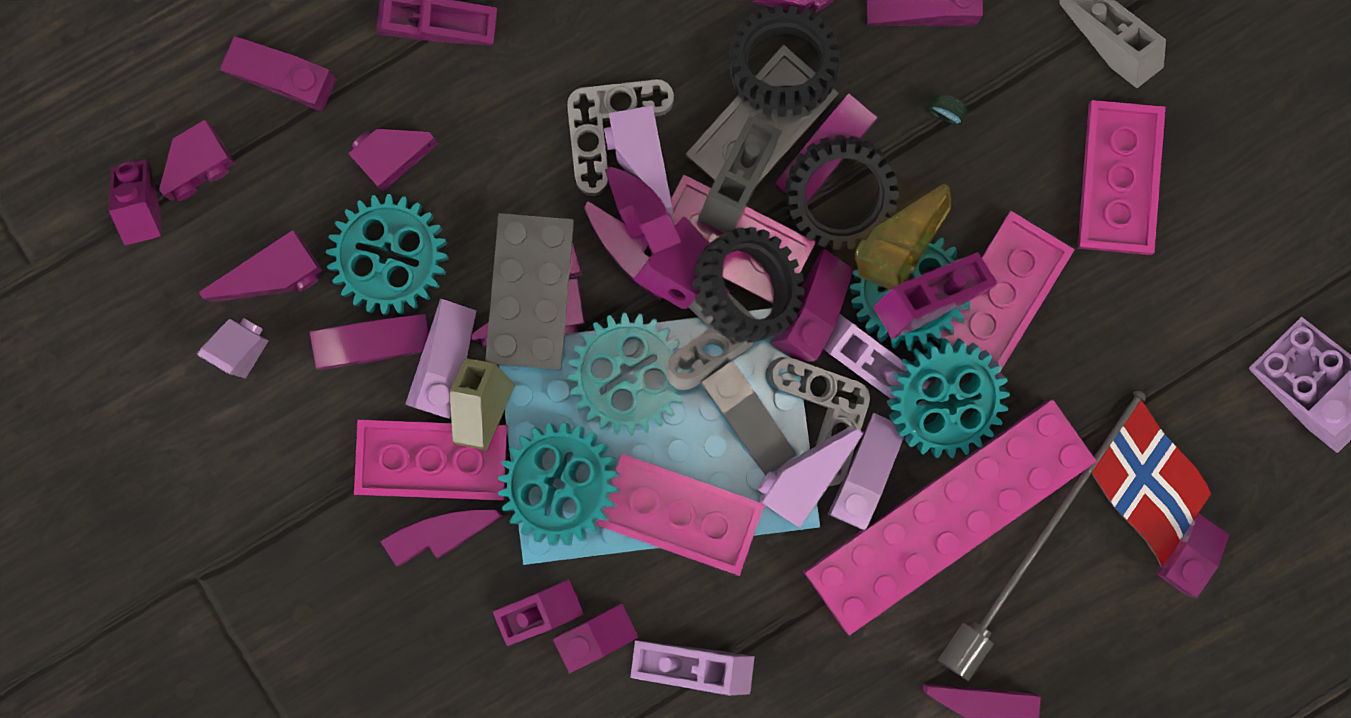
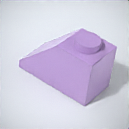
M243 318L239 323L229 319L207 341L197 355L228 374L246 379L269 340L260 336L263 329L251 321Z

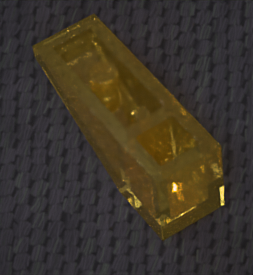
M942 184L875 227L868 239L862 240L859 243L855 252L859 277L890 290L894 286L906 282L951 209L950 187Z

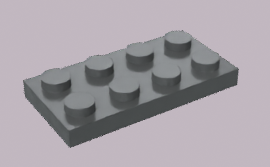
M783 45L755 77L771 86L791 87L805 83L814 77L816 73ZM833 89L831 93H827V99L822 104L816 101V107L808 112L805 107H802V114L793 116L792 109L787 110L786 117L778 116L777 109H773L771 115L764 114L761 105L755 110L750 107L749 99L744 102L738 95L688 150L685 157L715 182L750 115L783 131L759 179L758 186L838 97L839 93Z
M498 214L485 362L503 366L562 370L574 219Z

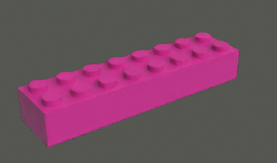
M1054 400L1045 401L983 444L981 448L973 451L869 524L866 530L859 531L803 572L843 630L848 635H851L1097 461Z

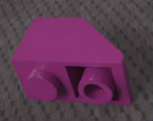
M203 120L172 139L159 188L162 195L171 201L175 199L182 201L191 197L197 192L196 187L207 180L214 182L229 173L228 168L235 164L215 128L209 122Z
M147 159L137 162L128 161L111 168L109 213L124 245L161 237V211Z

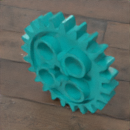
M387 194L384 204H381L379 199L373 195L371 207L368 208L359 200L357 202L359 213L355 215L352 211L346 209L345 213L349 219L347 224L340 221L335 222L336 226L342 231L341 234L329 235L328 237L337 244V247L326 250V254L336 258V261L329 264L327 268L330 271H339L340 273L332 282L335 285L346 284L341 292V295L345 298L354 293L356 294L353 299V305L359 307L366 300V309L369 313H373L377 305H380L382 314L388 316L390 306L394 305L396 311L399 314H403L404 303L406 302L414 309L418 308L417 296L420 295L424 299L429 300L430 297L426 288L430 286L439 289L440 287L433 279L434 275L446 274V271L438 266V262L448 260L449 256L439 252L438 249L447 245V241L442 238H435L441 232L442 227L440 225L429 227L428 225L434 216L428 212L420 217L421 204L417 202L411 209H408V199L404 196L400 199L398 205H395L391 194ZM374 223L383 224V236L376 241L368 240L367 230L369 226ZM408 234H417L420 238L418 248L412 252H405L402 248V240ZM362 243L381 251H388L389 246H391V250L395 254L418 260L419 265L414 267L394 259H387L386 264H384V259L379 255L358 250L356 245ZM363 258H370L373 262L371 273L363 277L358 276L355 270L356 264ZM397 269H406L409 274L407 283L399 288L393 287L391 284L393 272Z
M911 230L908 240H903L901 234L896 232L895 243L890 244L883 237L881 238L883 249L879 251L873 246L869 247L871 260L863 257L859 258L860 266L864 271H853L854 279L860 283L850 285L851 293L858 296L851 301L853 308L861 309L856 314L858 321L869 320L865 326L866 332L870 334L877 329L879 330L877 335L878 342L882 343L890 335L873 306L894 286L921 276L924 269L928 267L938 269L957 261L954 260L957 255L955 247L944 251V238H940L935 244H932L929 232L924 235L922 241L917 240L914 230ZM895 266L903 270L901 275L896 278H888L884 275L886 269ZM881 287H884V288L887 289V290H885V291H883V292H879V291H878V289L881 288ZM965 302L915 330L894 339L891 338L892 348L896 349L900 341L903 340L906 341L908 351H911L914 341L919 340L923 349H927V338L930 337L940 344L941 331L944 330L950 335L954 334L952 321L963 324L964 316L959 310H970V302Z
M623 313L621 324H616L611 316H607V328L603 329L597 322L593 323L597 334L592 337L583 332L581 335L587 343L586 346H573V349L580 355V358L568 360L569 365L577 368V373L568 375L567 379L578 382V386L570 391V395H582L583 399L576 405L577 409L589 406L591 410L586 419L591 421L595 417L600 416L599 428L602 430L611 422L614 423L613 430L614 434L617 435L622 425H627L630 436L634 435L635 426L639 424L648 433V421L653 419L659 426H662L663 422L660 416L662 412L674 416L675 413L669 405L671 401L683 403V399L676 394L678 388L672 386L667 379L669 358L674 354L673 350L680 344L679 339L670 342L666 340L670 332L668 327L659 333L655 331L657 327L656 319H653L648 326H644L642 314L637 316L635 323H629L627 314ZM636 338L643 342L645 350L640 357L629 358L623 353V346L627 340ZM652 354L657 356L656 361L635 373L636 381L630 384L629 381L624 380L606 394L599 392L603 386L622 375L620 369L622 366L627 365L629 369H632ZM599 359L609 360L613 365V371L606 379L595 378L592 374V366ZM678 367L677 372L680 373L682 371H686L689 373V369L683 370L680 367ZM650 370H659L665 376V383L658 390L648 389L644 385V376ZM620 390L629 391L634 397L633 405L626 411H619L612 404L614 394Z
M942 338L939 349L929 341L927 342L928 352L924 355L915 348L913 350L916 357L914 362L907 359L902 360V363L907 368L905 373L897 371L893 373L900 382L899 385L888 386L889 391L896 396V398L887 401L890 409L895 410L889 417L894 424H898L895 428L901 437L906 436L905 441L910 447L917 444L921 454H925L931 448L935 458H939L943 449H945L950 458H954L956 448L959 447L967 455L969 454V443L971 442L981 448L982 441L980 436L985 434L993 438L994 434L989 428L991 424H1003L996 415L997 412L1008 411V407L1000 401V399L1010 396L1005 387H1001L1008 381L1002 373H998L1002 367L996 360L991 361L993 356L987 350L980 352V348L976 343L972 342L966 349V343L961 338L956 340L954 347L951 346L946 338ZM973 373L969 382L963 385L959 384L964 374ZM936 377V382L933 386L922 389L926 379ZM980 393L979 397H977V398H972L973 396H976L977 394ZM919 399H925V400H923V401H920L918 404H916L917 400H919ZM974 408L970 417L964 420L960 419L961 414L966 409ZM937 412V417L933 422L923 424L927 415Z
M562 422L559 432H557L555 425L552 423L546 424V434L534 427L532 428L533 440L520 436L519 439L523 448L521 450L509 448L510 453L515 457L513 462L502 461L501 463L509 469V474L498 476V480L506 482L508 488L499 491L498 495L509 497L510 499L502 509L503 511L516 512L509 521L511 524L517 525L524 522L521 534L529 535L535 530L534 541L542 542L547 535L548 544L556 546L561 536L564 545H572L573 534L580 541L587 540L586 528L598 533L600 530L596 520H610L609 516L604 512L605 507H617V504L609 499L612 493L621 492L620 488L611 485V480L618 478L620 473L609 471L608 468L617 460L612 456L603 457L609 446L604 443L594 446L598 435L591 432L584 438L585 428L577 425L572 434L570 424ZM553 450L556 455V462L552 468L546 470L542 465V458L547 451ZM571 452L573 457L567 464V455ZM587 463L591 471L590 476L585 482L579 483L576 478V470L581 464ZM555 478L561 479L565 483L563 490L553 485ZM539 485L542 489V499L538 504L532 505L528 497L529 492L534 486ZM572 498L576 502L577 510L574 516L567 519L562 509L565 501ZM552 504V512L549 516H547L546 510Z

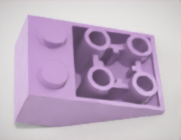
M1301 317L1249 369L1309 431L1338 453L1351 440V355Z

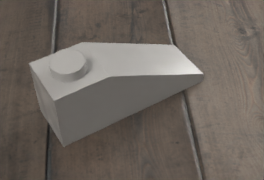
M1060 0V5L1110 68L1134 87L1138 88L1164 68L1166 39L1115 0Z

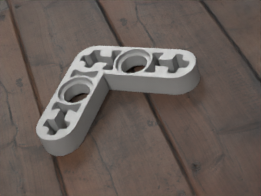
M648 80L576 89L571 93L568 98L567 107L575 180L582 193L588 196L599 195L606 190L609 183L605 169H608L603 122L610 121L609 113L619 112L610 105L612 96L618 92L628 94L632 100L630 107L627 109L630 110L637 108L635 90H642L641 98L652 96L654 89H660L661 95L668 96V99L662 100V106L655 107L654 102L651 100L642 101L643 107L653 105L654 115L660 116L666 114L673 106L674 93L668 83L662 80ZM581 97H587L589 103H595V107H590L588 113L590 122L598 121L597 126L585 124L575 128V122L583 123L580 109H574V105L580 104ZM592 132L598 137L599 144L594 151L585 152L578 147V139L583 133ZM601 156L602 161H594L596 174L603 175V179L597 181V187L590 188L588 182H582V177L588 176L587 162L579 164V159L591 160Z
M728 294L739 310L747 316L754 318L733 296ZM696 300L688 308L710 329L674 353L669 358L667 367L668 381L675 388L682 390L697 386L754 344L747 343V341L737 342L734 341V336L726 338L721 335L723 327L715 330L710 325L714 318L712 316L704 318L700 312L706 308L705 303L697 304ZM714 344L719 346L723 353L712 357L705 354L702 349L706 345ZM692 366L690 374L686 371H682L680 373L677 372L678 367H680L683 370H686Z
M780 357L774 359L769 364L766 377L772 388L828 408L816 446L832 437V429L837 423L842 422L847 428L853 426L861 431L870 402L869 390L865 385L792 358ZM788 367L787 371L789 373L802 376L800 383L791 380H784L783 382V378L778 375L779 370ZM820 375L825 379L827 386L824 394L816 397L810 390V383L813 378ZM837 390L853 392V395L858 397L857 402L849 404L847 399L837 397L835 394ZM855 447L829 486L838 485L844 480Z

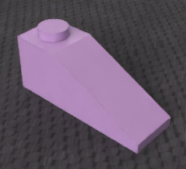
M653 105L609 113L611 127L604 128L608 150L615 149L617 162L625 172L641 179L654 190L662 200L671 220L674 221Z
M440 299L405 405L450 419V390L464 358H467L476 310Z
M839 314L835 328L823 349L891 399L896 398L889 391L888 386L899 385L900 382L893 373L894 371L905 373L907 368L902 363V360ZM928 379L924 381L922 389H926L931 383Z
M872 414L828 515L861 530H866L904 438L895 429L898 424H894L891 420L878 414Z
M850 426L780 466L775 474L770 471L758 488V491L761 492L758 499L761 503L800 528L863 435V432Z
M635 640L630 678L725 695L750 694L754 656Z

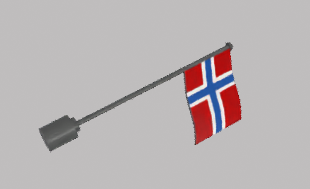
M1137 390L1132 393L1134 398L1094 455L1097 462L1084 470L980 625L972 621L970 626L962 623L937 659L942 665L969 682L994 645L989 640L992 633L986 628L1091 474L1111 505L1146 541L1160 567H1163L1210 497L1211 492L1197 468L1162 432L1143 403L1146 400V396L1142 391Z

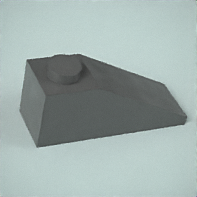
M749 115L707 195L698 218L699 221L724 233L736 228L783 132L782 130Z
M733 360L701 382L703 389L765 476L797 455Z

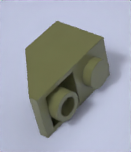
M467 358L463 360L450 390L452 440L456 445L487 451L515 387V384L495 363Z

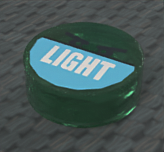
M943 94L935 95L928 108L932 115L951 124H962L968 111L961 101Z

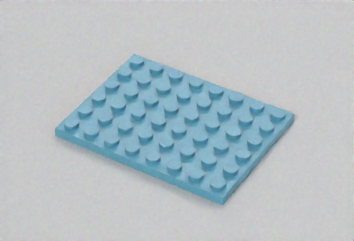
M772 308L748 312L755 319H764L770 315ZM697 317L657 322L655 331L659 333L667 327L670 329L666 340L670 342L679 339L680 344L673 350L676 353L710 328ZM595 330L584 332L592 337L597 334ZM583 332L564 335L562 370L499 365L500 369L515 384L505 407L509 448L512 447L519 450L523 448L519 439L520 436L533 440L532 428L534 427L546 434V424L552 423L555 425L557 432H559L562 422L570 424L571 434L578 425L585 428L584 438L591 432L598 435L594 446L601 443L609 446L603 457L612 456L617 460L608 467L609 471H616L621 454L761 503L758 499L761 495L758 488L765 478V474L703 389L701 383L691 389H677L676 394L683 399V403L671 401L669 405L675 414L671 416L662 412L660 414L663 422L662 426H659L652 419L648 421V433L639 424L635 426L634 435L630 436L627 425H622L617 435L614 434V423L609 422L603 430L599 428L600 416L588 421L586 418L591 408L588 406L583 409H577L576 405L583 397L582 395H570V391L578 386V382L567 379L568 375L577 373V368L569 365L568 360L580 358V355L573 349V346H586L587 343L581 335ZM771 336L755 342L752 347L733 359V362L753 388L797 454L787 461L789 462L810 450L804 399L778 391L768 383L766 372L769 364L774 359L780 357L790 358L770 344L773 337ZM636 338L627 340L623 346V353L629 358H638L645 350L643 342ZM714 344L706 345L702 349L705 354L712 357L723 353V350ZM652 354L632 369H629L627 365L620 368L622 375L603 386L599 392L606 394L624 380L629 381L630 384L636 381L635 373L656 361L657 356ZM599 359L592 366V374L598 379L608 378L613 371L612 363L606 359ZM788 367L779 370L778 375L783 378V382L784 380H791L800 383L801 376L789 373L787 371ZM650 370L644 376V385L648 389L658 390L664 385L665 376L659 370ZM626 390L616 392L612 398L614 408L619 411L628 410L634 402L633 395ZM553 450L547 451L542 458V465L546 470L552 468L556 462V455ZM571 452L567 455V464L573 457ZM510 453L511 462H513L515 457ZM587 463L581 464L576 470V478L579 483L585 482L590 476L591 471ZM555 478L553 485L563 490L565 483L561 479ZM539 485L534 486L529 492L528 497L532 505L538 504L542 499V489ZM572 498L565 501L562 509L564 516L569 519L574 516L577 510L576 502ZM817 503L800 528L764 505L754 536L820 527ZM552 504L546 510L547 516H549L552 512ZM524 522L518 524V525H519V533L521 532V528H522ZM598 526L600 530L598 533L586 528L587 540L580 541L573 534L572 545H564L561 536L557 545L554 546L548 544L547 535L542 542L534 541L535 530L529 535L520 533L523 565L659 547Z

